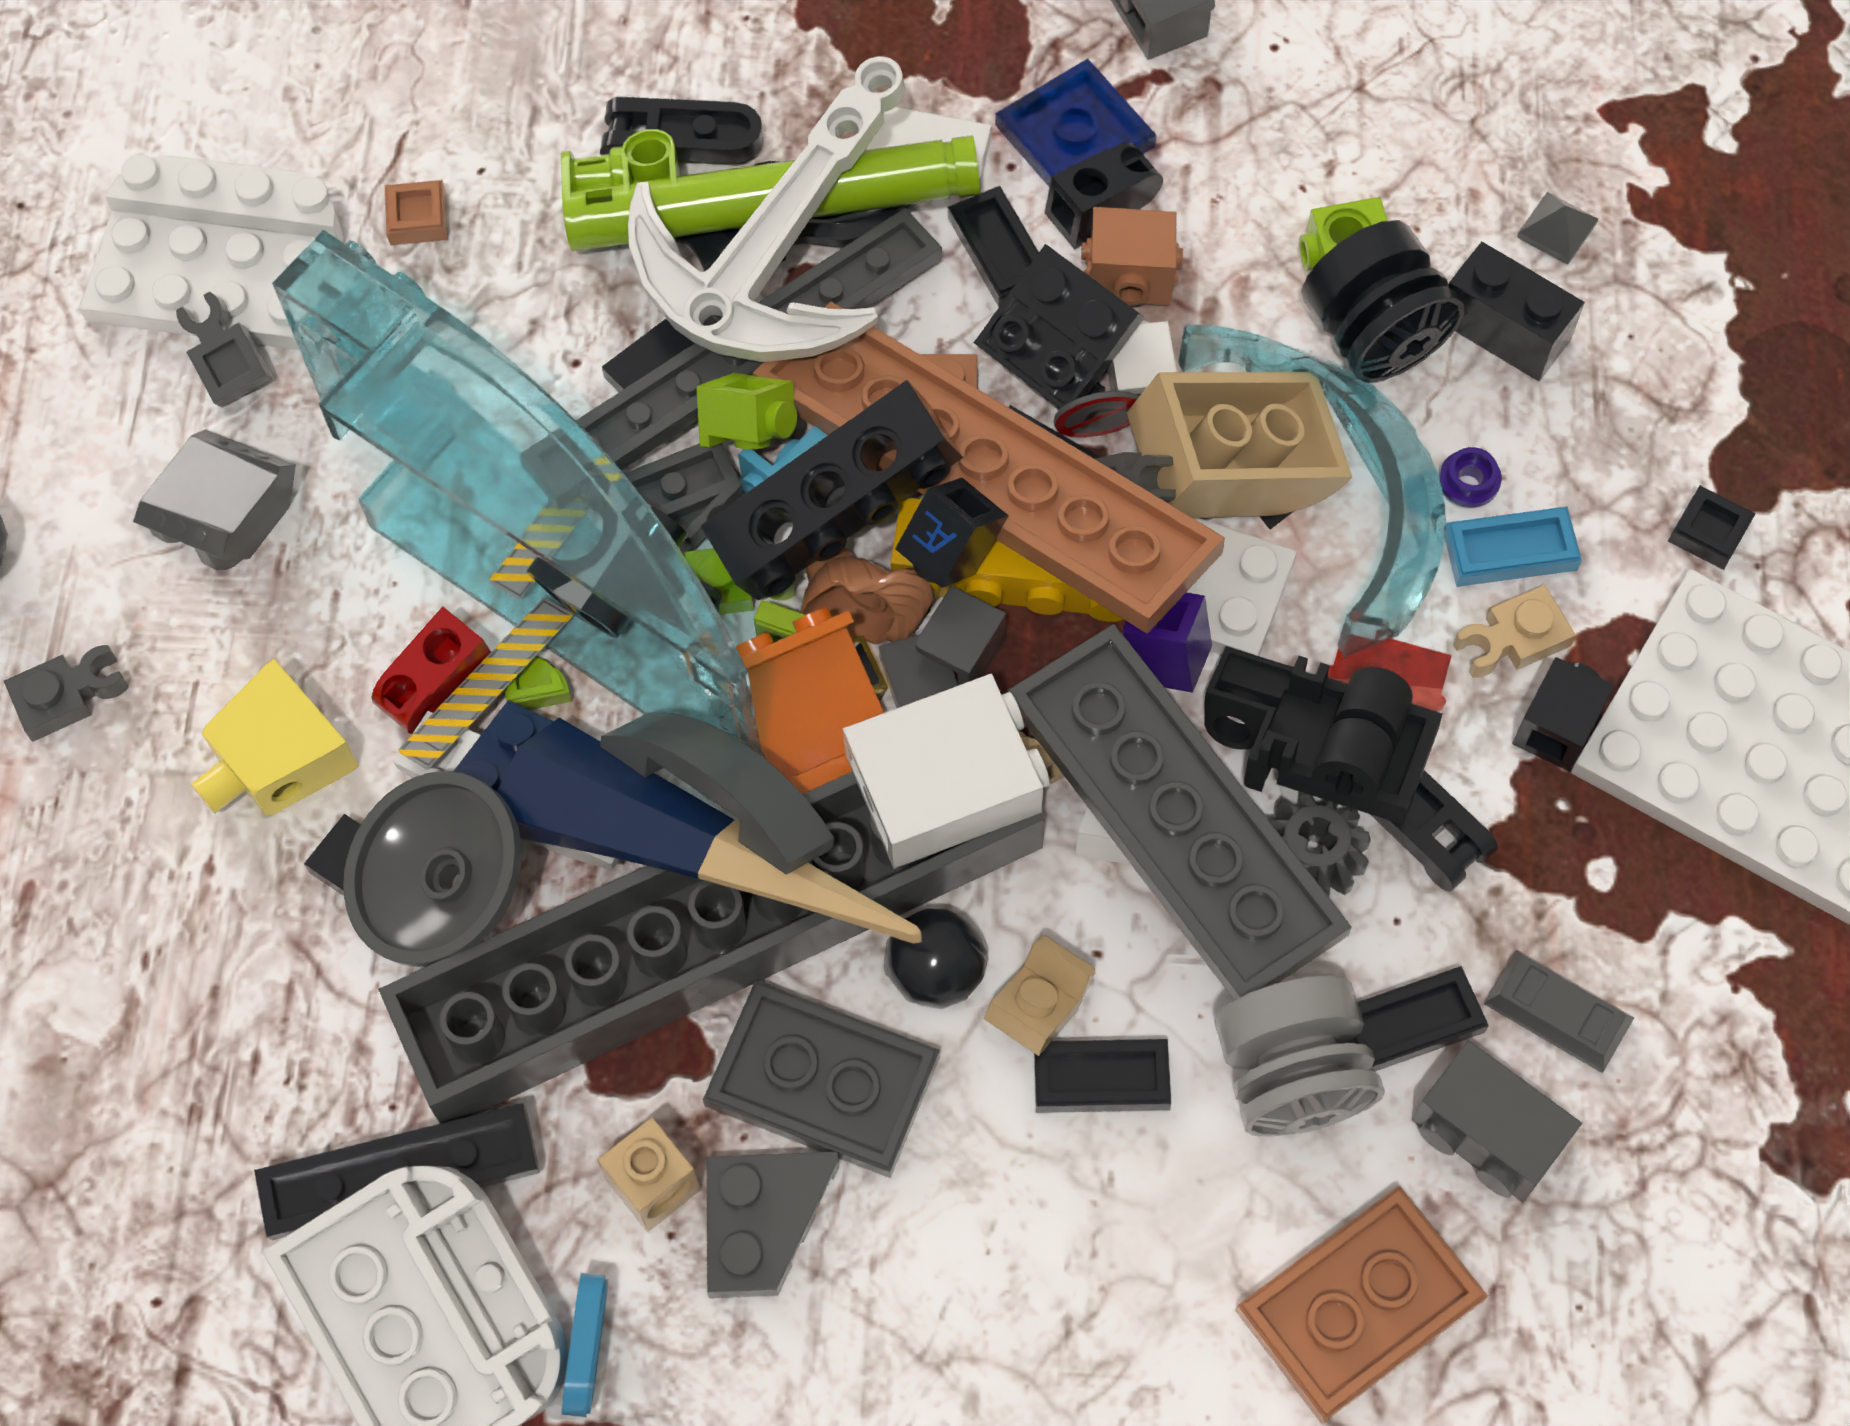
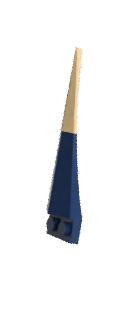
M507 701L453 771L472 776L493 788L510 807L516 819L521 839L594 853L702 879L804 908L910 943L922 942L921 931L916 925L810 863L804 864L787 875L738 842L740 823L656 773L643 777L601 748L599 740L560 717L552 721L511 701Z

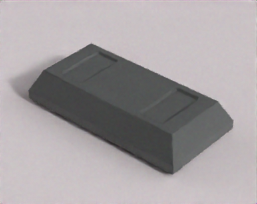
M1517 949L1484 1003L1489 1008L1601 1073L1605 1071L1635 1018Z

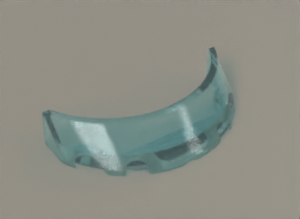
M1186 325L1183 330L1178 361L1183 372H1193L1220 362H1232L1239 364L1247 372H1310L1319 379L1325 397L1389 504L1387 538L1380 563L1366 591L1346 615L1337 646L1343 657L1399 636L1414 618L1417 609L1432 586L1442 558L1446 529L1445 503L1439 476L1428 449L1418 439L1413 425L1401 410L1375 386L1357 379L1352 371L1325 357L1247 331L1211 325Z

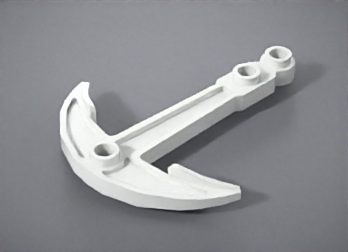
M878 56L864 61L858 67L855 73V85L841 90L808 135V145L713 265L705 272L697 270L682 258L673 236L657 214L649 183H637L630 205L628 220L629 247L647 296L675 330L695 344L717 354L759 362H772L811 357L830 351L859 337L879 322L874 307L828 309L799 303H789L787 308L788 314L754 301L840 174L853 167L883 126L884 112L893 109L902 100L905 93V84L901 68L894 60ZM880 86L890 87V89L884 92L873 93ZM847 131L857 132L856 135L850 138H840ZM712 315L722 317L720 321L713 325L703 326L704 321Z

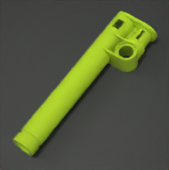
M646 129L636 132L628 137L623 146L611 148L610 153L606 155L575 159L571 150L563 151L561 153L562 209L570 249L573 252L629 244L628 220L630 205L638 182L649 183L657 214L673 238L742 228L795 160L681 176L672 137L658 129ZM973 135L951 138V141L943 142L941 139L864 150L853 167L840 174L811 218L947 200L953 195H958L959 198L981 195Z

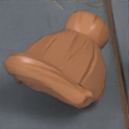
M844 547L835 556L824 561H815L806 567L805 571L809 583L805 589L799 613L807 615L821 608L828 607L831 616L834 617L849 610L854 622L846 628L853 643L867 641L872 644H879L885 640L895 642L916 636L914 631L927 613L935 596L930 583L919 576L914 568L889 571L870 560L854 557L852 551Z

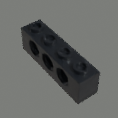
M906 380L700 526L735 585L759 601L763 597H772L788 589L794 583L795 575L813 562L824 561L838 554L846 546L847 539L866 525H875L891 517L897 511L899 502L919 488H930L941 482L950 473L951 466L961 460L963 456L926 399ZM897 449V455L892 465L885 470L876 471L880 457L890 450ZM845 485L841 500L836 505L825 508L826 498L829 493L836 487ZM793 521L792 531L788 538L781 543L775 544L774 539L778 529L783 524Z

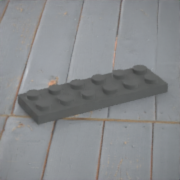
M1112 624L1008 690L1017 702L1024 724L1233 1000L1250 992L1281 982L1349 936L1352 926L1115 624Z

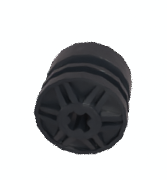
M1400 220L1381 221L1365 227L1339 242L1310 271L1301 290L1304 303L1322 329L1332 335H1336L1334 338L1336 349L1341 356L1348 359L1349 368L1355 377L1366 383L1384 381L1400 375L1427 359L1456 331L1465 314L1462 299L1456 291L1448 287V281L1442 272L1430 268L1429 253L1411 228Z

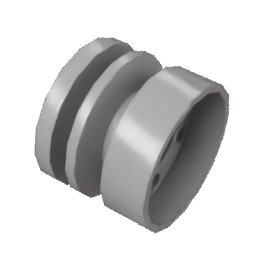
M1323 975L1276 983L1250 992L1230 1002L1216 1014L1214 1023L1226 1064L1234 1069L1250 1070L1236 1080L1233 1088L1236 1099L1247 1104L1241 1112L1242 1122L1247 1133L1253 1136L1272 1137L1319 1130L1357 1115L1382 1100L1385 1090L1381 1077L1373 1070H1369L1375 1061L1372 1049L1365 1044L1348 1043L1361 1033L1364 1022L1352 983L1345 977Z

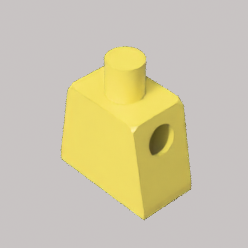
M272 659L204 727L202 736L219 762L190 783V785L214 814L245 791L266 816L282 811L357 769L359 765L345 739L278 662Z

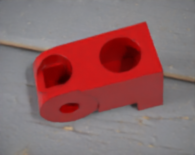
M442 606L381 675L373 689L372 702L405 731L413 734L427 711L434 713L491 651L484 639Z

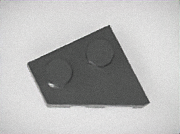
M722 443L710 448L696 444L605 481V485L639 498L660 510L683 527L688 536L670 561L676 566H679L685 559L684 552L693 551L706 537L700 525L743 496L742 484Z
M838 1152L706 1157L707 1293L709 1298L778 1296L792 1268V1260L799 1245L805 1241L815 1220L816 1209L830 1180H834L839 1169Z

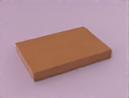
M1397 1186L1237 1305L1235 1311L1323 1425L1486 1300L1488 1295L1403 1189Z

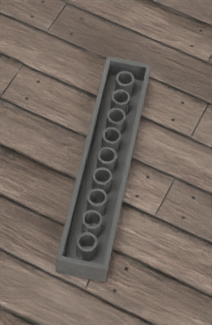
M853 772L802 794L821 817L834 837L833 849L808 863L897 915L906 913L1043 848L1045 819L1042 813L893 869ZM645 866L492 936L466 951L444 958L378 990L426 1101L438 1122L444 1123L478 1114L754 984L755 980L759 982L869 929L760 895Z

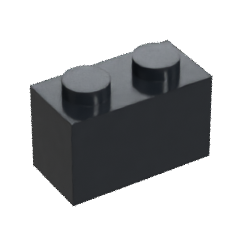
M1483 241L1480 242L1448 284V287L1456 291L1464 302L1465 314L1455 332L1540 382L1571 341L1585 304L1583 300Z

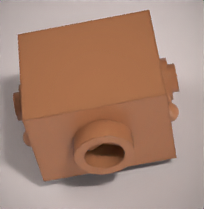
M1093 207L1090 238H1087L1086 242H1082L1081 260H1085V265H1087V268L1084 270L1085 273L1128 305H1170L1173 284L1179 280L1176 270L1178 266H1182L1183 248H1179V243H1176L1177 212Z

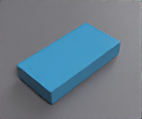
M1567 506L1447 522L1443 531L1456 587L1578 571L1582 562Z

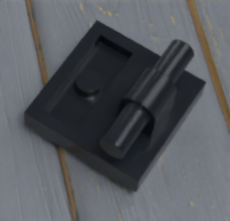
M1045 244L973 343L1061 409L1064 405L1078 398L1105 391V387L1098 380L1145 317Z

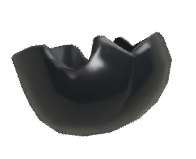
M925 908L904 918L919 928L922 942L910 943L890 936L886 941L883 965L885 975L890 978L908 1002L916 1003L920 1006L944 1009L967 1000L982 982L987 965L986 947L972 923L960 914L950 910Z

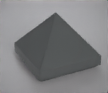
M1547 192L1522 226L1517 237L1569 265L1596 226L1598 218Z

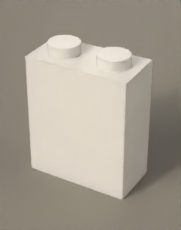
M992 673L843 728L845 756L893 869L1042 813L1043 788L1050 785L1045 764L1036 748L1026 750L1018 733L1019 730L1024 729V724L1017 702L1011 692L1001 695Z

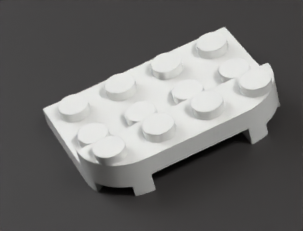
M135 155L128 158L121 166V174L113 181L105 196L111 208V213L79 306L85 321L195 336L181 327L177 319L176 310L184 307L191 311L197 323L204 322L210 314V307L205 301L204 294L210 291L221 298L228 308L229 319L227 328L239 322L247 328L255 344L314 352L344 249V233L325 183L319 178L310 177L296 171L183 156L164 155L150 158L146 155Z
M415 1166L391 1171L262 1251L359 1426H520L541 1414L555 1399L562 1384L565 1382L568 1347L566 1336L556 1314L485 1192L471 1178L460 1173L455 1168Z

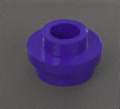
M1476 447L1464 448L1451 454L1444 461L1439 473V485L1444 495L1453 503L1469 508L1484 506L1491 502L1498 494L1502 482L1501 470L1494 457L1487 451ZM1471 476L1478 481L1479 485L1467 484L1460 477Z

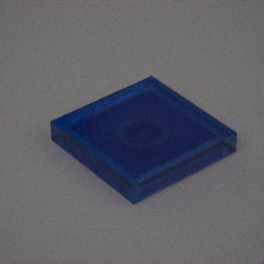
M1088 58L995 113V126L1048 187H1050L1053 175L1105 149L1109 150L1125 142H1133L1144 154L1156 146L1157 135Z

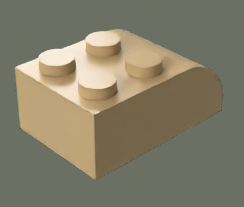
M1159 372L1127 411L1139 453L1142 456L1169 455L1173 457V465L1160 469L1157 476L1158 486L1160 489H1176V498L1168 502V504L1192 518L1286 514L1304 509L1330 497L1352 478L1316 372Z

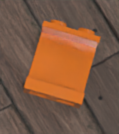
M828 607L809 613L792 622L796 630L795 634L774 643L769 632L749 639L733 647L738 658L730 661L723 667L762 756L777 768L801 794L852 772L845 756L843 728L884 713L846 628L854 622L849 610L834 617L831 616Z

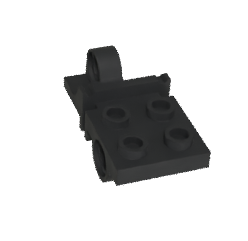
M1226 646L1206 690L1204 701L1205 728L1215 741L1226 747L1238 750L1252 748L1247 761L1244 785L1247 788L1262 792L1271 768L1279 770L1277 785L1404 825L1438 733L1443 713L1411 704L1413 693L1409 684L1401 676L1388 669L1380 667L1361 668L1353 673L1347 684L1327 678L1330 665L1320 662L1316 674L1306 672L1308 661L1306 657L1298 656L1295 666L1292 667ZM1227 716L1237 718V719L1241 720L1242 722H1244L1245 724H1242V723H1238V722H1236V721H1233L1232 719L1228 718Z

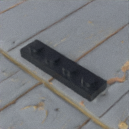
M523 1103L256 1169L254 1173L266 1237L270 1240L286 1237L383 1175L404 1167H452L471 1178L481 1188L538 1174L540 1169L527 1108Z

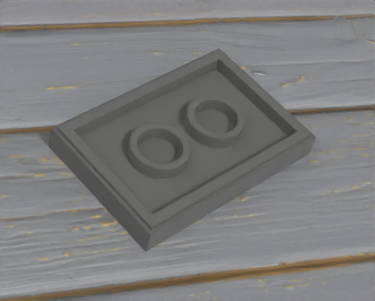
M755 980L703 1097V1103L707 1108L818 1151L838 1152L839 1159L891 1178L940 1059V1050Z

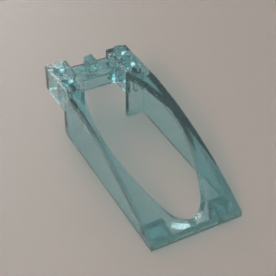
M322 230L272 284L321 400L318 404L332 437L342 441L352 431L393 459L358 498L370 528L515 627L542 598H548L565 608L536 582L521 600H517L489 583L491 576L517 543L521 544L631 618L620 636L613 638L573 614V617L545 646L547 649L644 715L654 712H667L693 717L729 733L762 756L749 675L743 660L715 606L688 561L628 478L584 428L537 382L486 339L427 298L421 287L413 279L401 272L392 275L378 266L372 255L358 243L349 240L344 244L325 230Z

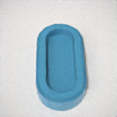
M582 1272L580 1274L561 1415L587 1417V1414L591 1413L608 1290V1279H605V1275Z

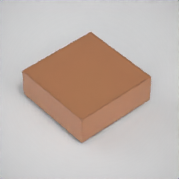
M443 180L385 185L386 235L390 245L448 240L447 201Z

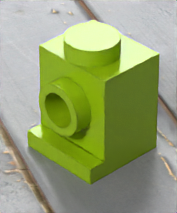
M732 373L696 386L700 446L710 448L733 439L734 446L737 448L761 449L770 446L772 438H788L795 430L797 411L794 406L793 381Z

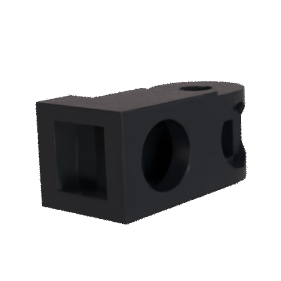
M1125 142L1109 150L1105 149L1053 175L1044 213L1071 246L1076 249L1082 246V242H1086L1087 238H1090L1093 207L1140 210L1160 191L1163 177L1133 142Z

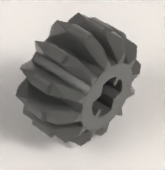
M1305 793L1301 794L1298 807L1283 799L1277 804L1275 811L1276 819H1268L1328 897L1330 895V887L1345 896L1353 888V876L1364 875L1369 860L1362 852L1368 849L1371 839L1369 832L1355 829L1360 819L1358 810H1348L1340 814L1336 811L1338 804L1326 800L1324 806L1316 805L1315 798ZM1309 841L1322 845L1320 854L1311 853L1306 850Z

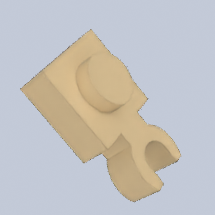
M1544 584L1491 607L1486 617L1490 627L1483 624L1465 626L1457 633L1453 646L1458 651L1467 646L1476 645L1485 651L1486 655L1475 659L1469 670L1472 678H1479L1490 674L1496 668L1499 659L1507 655L1516 670L1569 648L1572 646L1576 634Z

